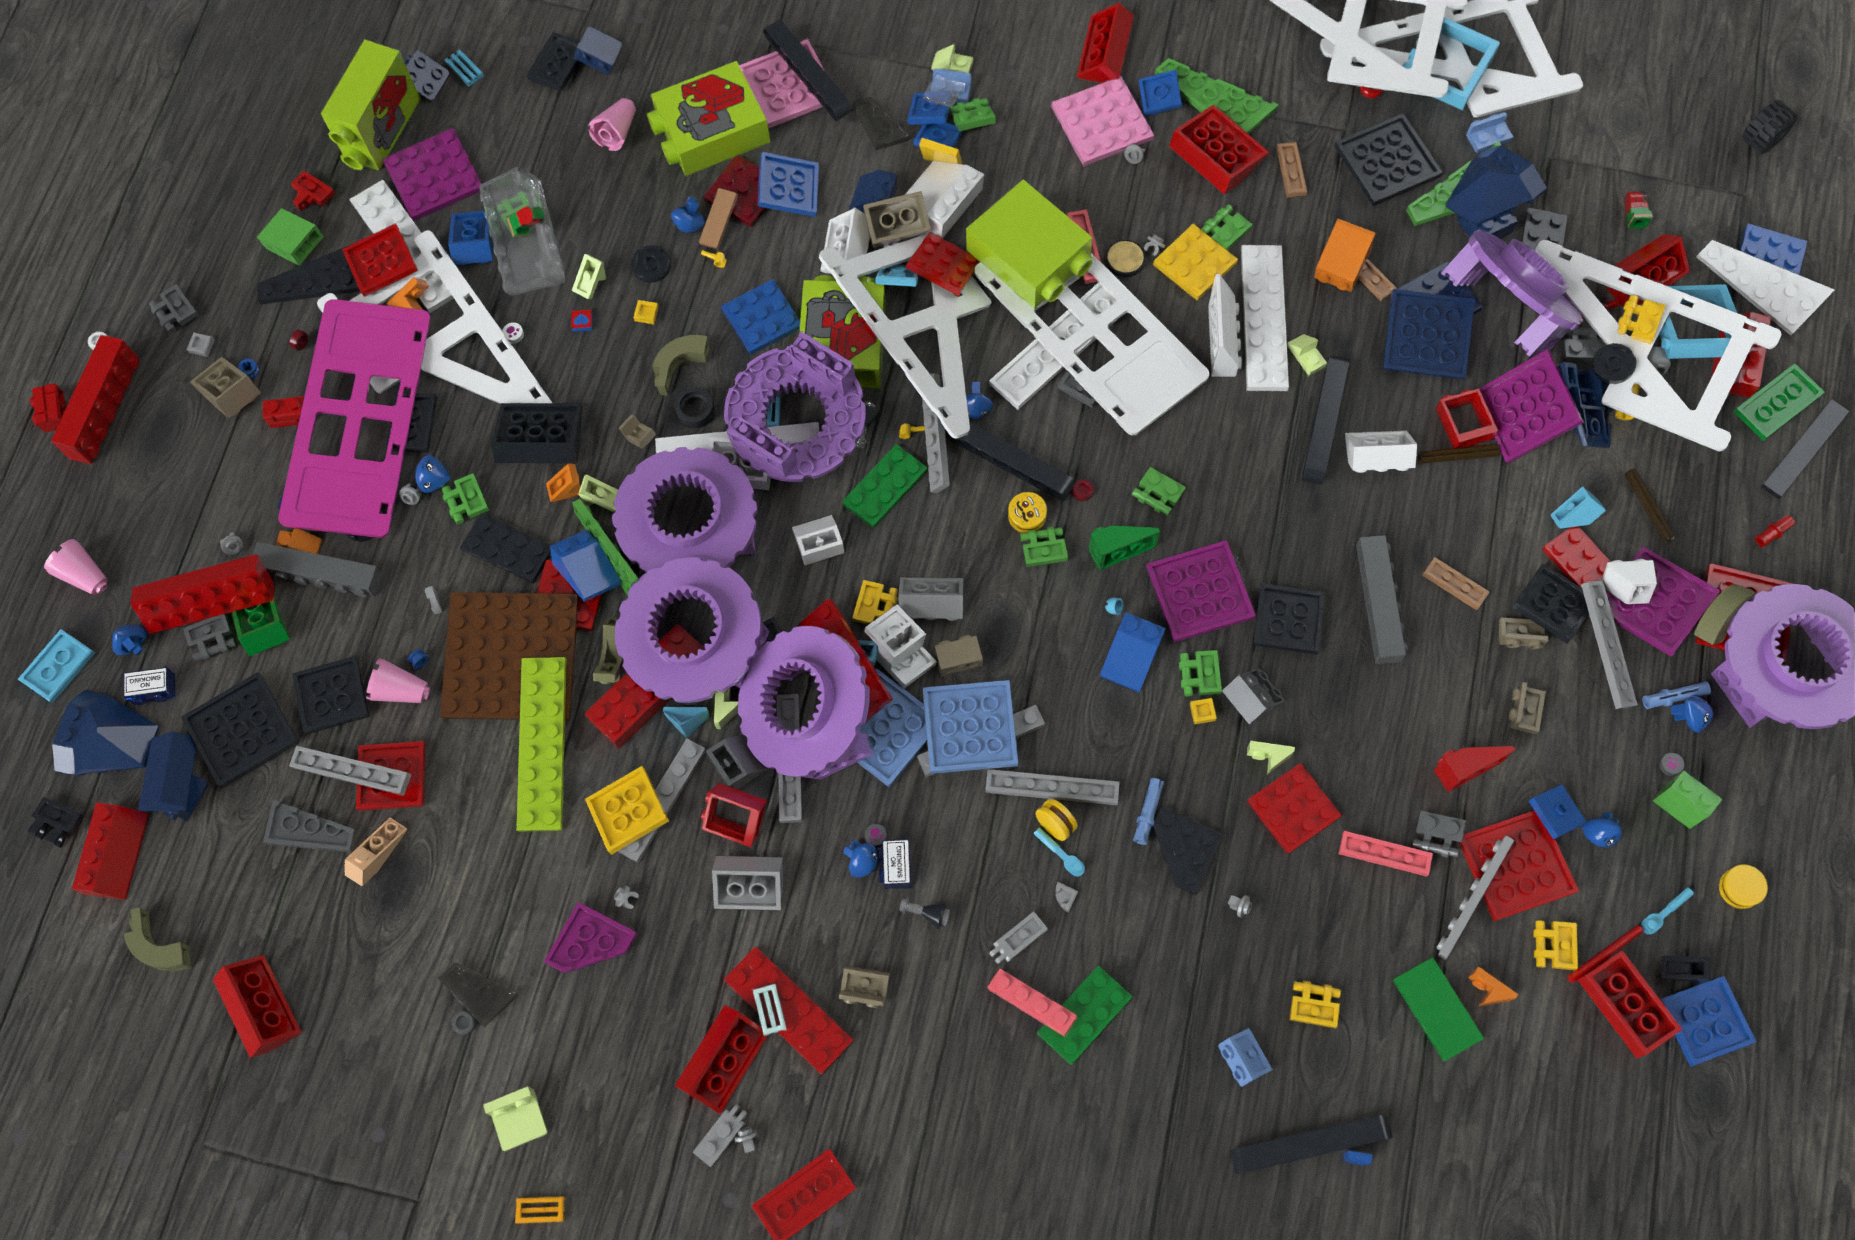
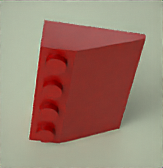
M1214 104L1175 129L1169 144L1171 149L1224 195L1238 186L1269 154V151Z

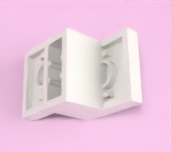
M898 604L865 627L864 632L878 645L876 660L904 689L936 665L937 661L922 647L926 633Z

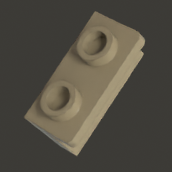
M1500 618L1499 620L1500 645H1507L1509 648L1528 646L1530 649H1540L1549 641V637L1545 636V629L1530 619Z
M1522 682L1518 688L1515 687L1512 695V700H1515V704L1509 713V720H1511L1510 728L1533 734L1539 732L1545 691L1529 688L1526 682Z
M845 966L839 999L844 1000L848 1004L866 1003L868 1007L872 1008L884 1006L890 973Z

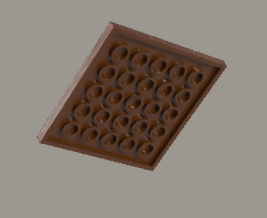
M451 592L440 717L442 719L520 720L522 658L565 657L567 659L565 721H571L579 595Z

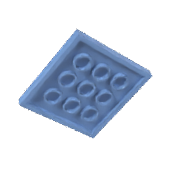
M876 668V672L893 700L861 726L860 733L868 734L869 738L867 741L870 750H873V755L857 763L890 788L927 743L925 709L922 702Z
M1009 680L923 688L930 774L1018 766Z

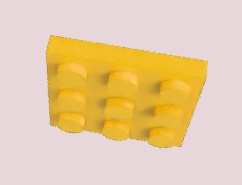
M1192 224L1153 261V265L1198 301L1213 286L1215 275L1220 274L1223 277L1237 264L1238 259L1195 224Z
M643 766L585 799L607 851L611 855L669 822Z

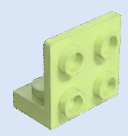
M525 1087L483 1105L486 1114L492 1116L503 1151L510 1150L548 1133L534 1089L530 1087Z

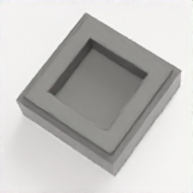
M193 333L187 351L192 354L208 357L215 339L212 336Z

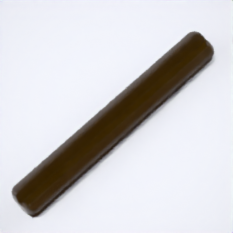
M1498 444L1420 451L1418 453V462L1424 464L1499 456L1501 450Z
M1635 468L1627 471L1625 477L1664 543L1673 541L1675 535Z

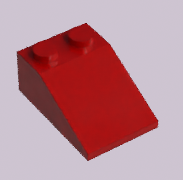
M1513 746L1462 748L1458 751L1452 749L1445 753L1443 758L1438 761L1439 765L1434 769V772L1449 793L1503 763L1515 751V748Z

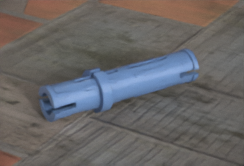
M1704 681L1673 690L1663 689L1660 693L1643 696V704L1646 709L1662 705L1671 706L1673 703L1687 700L1691 696L1709 695L1711 688L1709 683Z
M1150 779L1140 817L1138 816L1137 818L1138 825L1133 841L1141 845L1147 844L1150 829L1155 823L1153 819L1164 782L1160 781V779Z

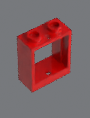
M1479 388L1472 391L1467 389L1454 396L1446 395L1440 399L1436 407V411L1453 448L1470 447L1491 441L1498 432ZM1471 404L1482 428L1459 434L1449 410Z
M717 783L713 790L709 789L705 798V802H708L701 816V820H703L702 830L752 847L759 836L767 800ZM719 800L750 810L751 813L747 827L717 817Z

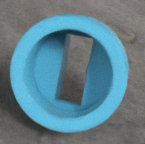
M1108 599L1106 601L1108 605L1105 606L1106 611L1113 615H1120L1123 610L1122 599Z

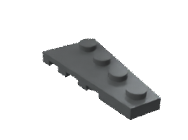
M273 800L263 842L268 845L352 853L357 831Z

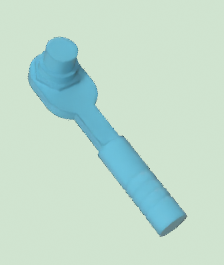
M1040 827L1033 833L1064 861L1065 869L1073 876L1078 877L1084 873V864L1077 857L1068 856Z
M1687 887L1668 903L1666 908L1659 914L1653 913L1641 922L1643 932L1650 935L1659 930L1663 925V919L1694 895V892Z

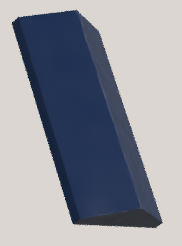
M172 731L152 738L139 802V811L186 810L197 746L191 736Z

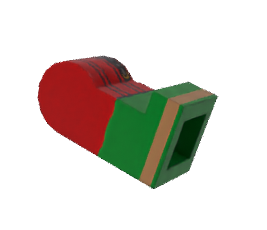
M1627 192L1625 196V209L1628 229H1646L1652 219V212L1649 211L1646 192ZM1636 220H1642L1641 223H1635Z
M523 207L506 219L512 237L526 238L530 235L529 229L543 223L545 215L541 207Z

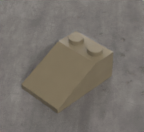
M922 191L863 205L873 248L892 244L931 231Z
M223 357L219 358L190 381L206 399L228 418L237 415L245 405L253 402L261 393L245 373Z

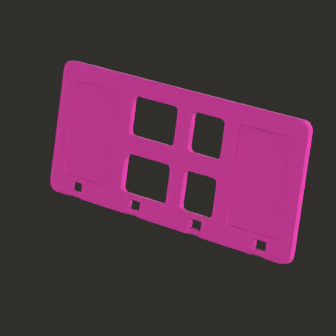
M330 299L325 303L278 517L282 526L383 538L389 534L431 321L427 311ZM416 333H422L421 342L414 341ZM328 371L356 375L350 400L344 401L321 397L325 375ZM372 377L401 380L395 406L369 404L366 402ZM405 388L411 389L410 398L403 397ZM319 413L347 417L340 453L336 457L309 453L316 417ZM364 419L392 422L386 458L383 462L355 459L361 425ZM393 445L400 446L398 455H392ZM382 504H388L387 514L380 513Z

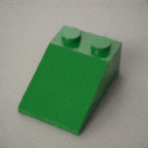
M1099 527L1091 533L1089 552L1098 570L1101 571L1156 548L1160 530L1153 527Z
M275 596L274 601L232 612L238 639L249 657L290 640Z

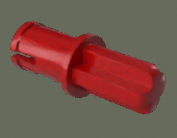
M1784 516L1775 524L1768 525V529L1756 536L1755 542L1764 548L1774 539L1781 538L1785 531L1794 526L1793 517Z

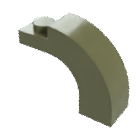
M687 335L669 342L660 350L652 366L656 376L655 387L658 388L660 395L668 396L671 377L677 367L687 362L707 363L710 348L707 336Z
M1733 584L1726 588L1708 607L1694 635L1712 645L1723 642L1732 618L1745 602L1752 601L1755 592L1738 584Z
M608 617L603 624L602 654L600 662L593 672V681L611 684L618 682L622 678L624 659L618 655L615 643V624L619 618Z
M140 907L131 909L129 925L133 931L124 933V938L130 952L139 961L163 971H180L191 968L188 945L178 942L166 946H157L151 936L149 912Z

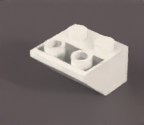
M832 515L792 527L804 566L844 553L843 542Z
M1644 559L1627 562L1621 560L1608 562L1601 580L1604 583L1605 589L1625 604L1649 603L1657 584L1653 560L1646 561Z

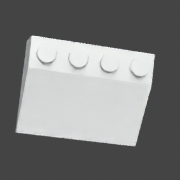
M933 161L906 193L922 191L931 231L927 233L931 232L941 238L946 235L982 191L984 174L968 165Z
M1216 274L1208 304L1211 377H1236L1237 371L1241 369L1242 358L1238 357L1241 340L1237 339V333L1240 331V321H1236V315L1239 314V303H1235V295L1221 275Z

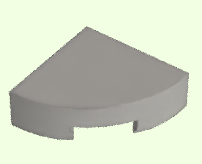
M433 586L425 588L426 597L430 599L433 613H442L438 593Z
M1057 882L1055 890L1056 900L1060 907L1069 913L1078 891Z

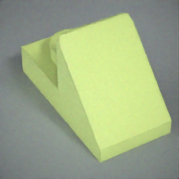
M955 44L936 52L932 69L970 73L973 57L955 54Z
M585 254L572 291L587 299H592L598 281L606 279L604 263Z
M1303 334L1288 342L1287 347L1308 376L1325 368L1327 362L1316 349L1318 340Z
M585 475L578 493L585 504L588 506L597 504L612 512L616 511L614 500L618 490Z
M730 688L723 693H715L714 724L717 729L723 728L738 714V702H726L730 701Z
M1250 741L1247 755L1257 760L1269 758L1267 774H1269L1291 758L1295 747Z

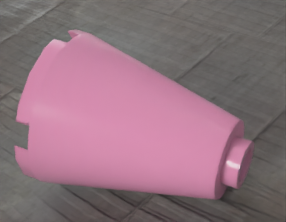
M622 98L593 118L589 123V134L592 139L601 147L604 145L610 147L608 149L610 151L619 150L625 142L636 112L634 103L629 99Z
M74 539L60 545L62 549L58 553L53 551L46 560L44 569H46L48 574L92 595L103 593L108 586V579L80 543Z
M379 658L376 664L380 666L378 670L373 669L367 688V693H370V695L366 699L371 701L422 703L423 699H428L431 688L427 687L428 682L385 659Z

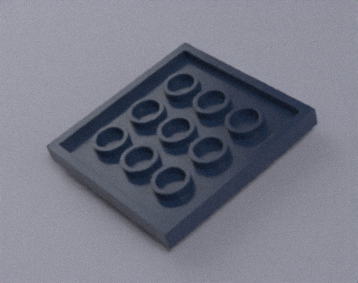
M1393 289L1382 370L1464 380L1467 371L1475 299Z

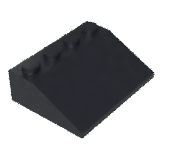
M501 403L491 442L495 463H577L581 440L582 403Z

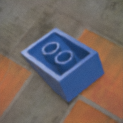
M491 210L451 214L448 246L451 259L455 265L493 261Z
M588 530L550 545L552 564L583 601H587L621 585L618 575L599 542Z
M1125 612L1101 670L1100 677L1140 692L1166 628Z

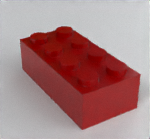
M1623 951L1613 955L1578 979V982L1636 1058L1647 1055L1683 1030Z

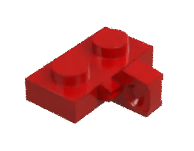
M303 171L291 183L292 187L298 191V196L293 202L300 211H303L309 204L314 202L323 206L335 194L331 187L306 171Z

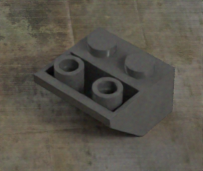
M1259 668L1238 675L1222 690L1248 724L1261 720L1285 702L1280 690L1271 684L1267 674Z
M743 734L726 738L706 750L709 759L726 785L737 790L769 770L753 755L747 746L748 739Z

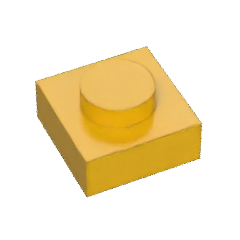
M638 300L634 320L636 322L654 324L659 308L658 303Z
M1212 698L1190 702L1194 725L1216 721Z

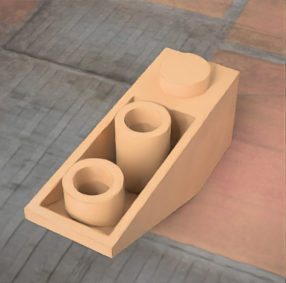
M389 818L345 859V876L361 886L367 883L379 871L407 832V828Z

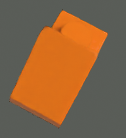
M413 277L387 302V305L423 310L416 299L424 294L429 285L425 280Z
M568 463L546 483L550 502L579 495L580 482L575 464Z
M294 528L293 532L280 530L275 546L318 554L322 539L298 528Z
M1479 966L1468 977L1473 981L1472 984L1476 988L1488 991L1478 1006L1510 1002L1518 996L1516 992Z

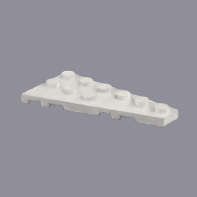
M1713 240L1696 256L1766 316H1770L1771 320L1789 335H1792L1834 291L1832 288Z

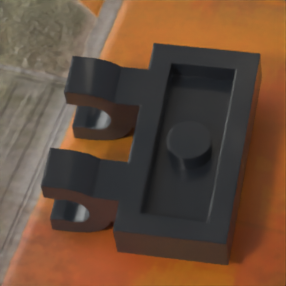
M43 797L31 815L36 820L27 832L42 840L46 834L47 825L55 827L46 840L51 842L52 845L61 848L65 841V834L73 835L84 815Z

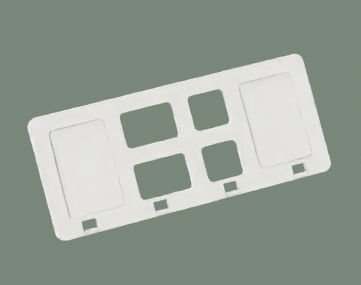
M1092 253L1091 257L1094 258V262L1087 273H1091L1117 301L1099 315H1095L1068 288L1069 285L1080 278L1073 274L1064 282L1066 287L1058 299L1084 326L1066 340H1061L1035 314L1037 309L1048 302L1046 299L1034 309L981 262L977 264L975 276L994 293V296L1130 435L1139 434L1209 378L1208 369ZM996 280L1001 287L996 289L991 283ZM1125 313L1132 314L1148 331L1130 346H1125L1108 329L1109 325ZM1036 322L1041 329L1036 331L1031 324ZM1092 338H1097L1114 355L1112 360L1095 372H1092L1074 354L1077 349ZM1077 364L1083 371L1078 374L1072 368L1073 365ZM1119 407L1125 414L1120 417L1114 409Z

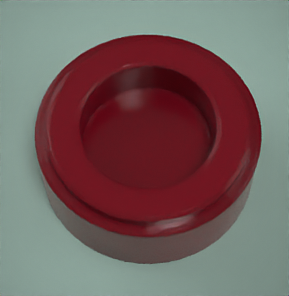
M300 329L294 331L289 341L290 347L298 351L302 350L308 342V334Z
M1078 480L1073 487L1072 493L1078 501H1087L1092 497L1094 488L1088 480Z

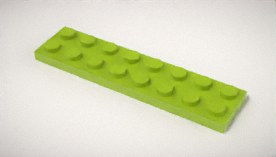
M565 657L522 658L517 797L518 832L562 831L567 661Z

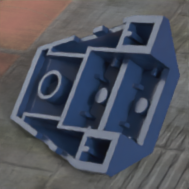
M1500 145L1484 150L1470 162L1446 202L1445 207L1477 226L1498 217L1499 213L1506 210H1515L1516 206L1525 202L1526 204L1533 202L1547 190V187L1531 162Z
M1561 363L1558 369L1584 423L1573 428V431L1584 447L1610 448L1611 423H1607V414L1611 412V407L1602 404V398L1609 383L1600 380L1595 375L1593 369L1581 371L1577 370L1576 364Z
M84 690L66 706L52 744L54 770L59 773L81 776L85 773H104V771L109 770L121 771L145 768L151 740L157 736L160 726L106 694Z

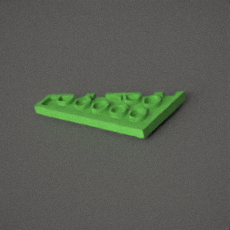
M1170 58L1155 69V75L1176 69L1180 93L1185 100L1200 112L1214 104L1248 134L1273 114L1279 104L1274 102L1270 104L1263 101V98L1260 96H1251L1245 93L1243 89L1222 80H1213L1207 77L1208 74L1194 72L1190 70L1189 66Z
M1497 141L1491 148L1500 146V142ZM1470 162L1450 175L1443 183L1436 185L1428 194L1425 193L1407 207L1406 211L1414 226L1454 214L1453 211L1445 207V204Z
M580 499L572 502L575 514L585 530H588L599 542L621 581V587L629 597L628 591L639 581L638 577L632 571L627 560H624L621 556V551L617 544H612L599 522L593 518L587 504L584 505Z

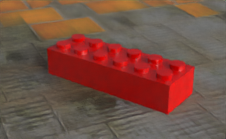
M100 335L52 437L51 442L71 460L88 464L93 463L94 458L98 455L102 441L106 438L109 425L115 418V412L123 400L125 390L131 383V377L139 365L140 359L122 339Z
M254 554L133 587L130 605L148 633L153 634L274 601L275 584L259 555Z
M679 624L658 642L665 652L667 651L671 655L676 654L679 658L682 655L689 658L690 653L697 656L699 649L706 650ZM626 673L584 714L591 724L620 749L671 698L664 700L658 698L654 691H645Z

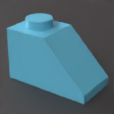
M1581 487L1551 514V517L1559 528L1590 525L1606 509L1593 494L1584 487Z

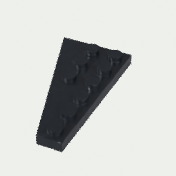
M346 247L257 283L258 302L261 305L323 297L328 293L339 295L361 292L342 250Z

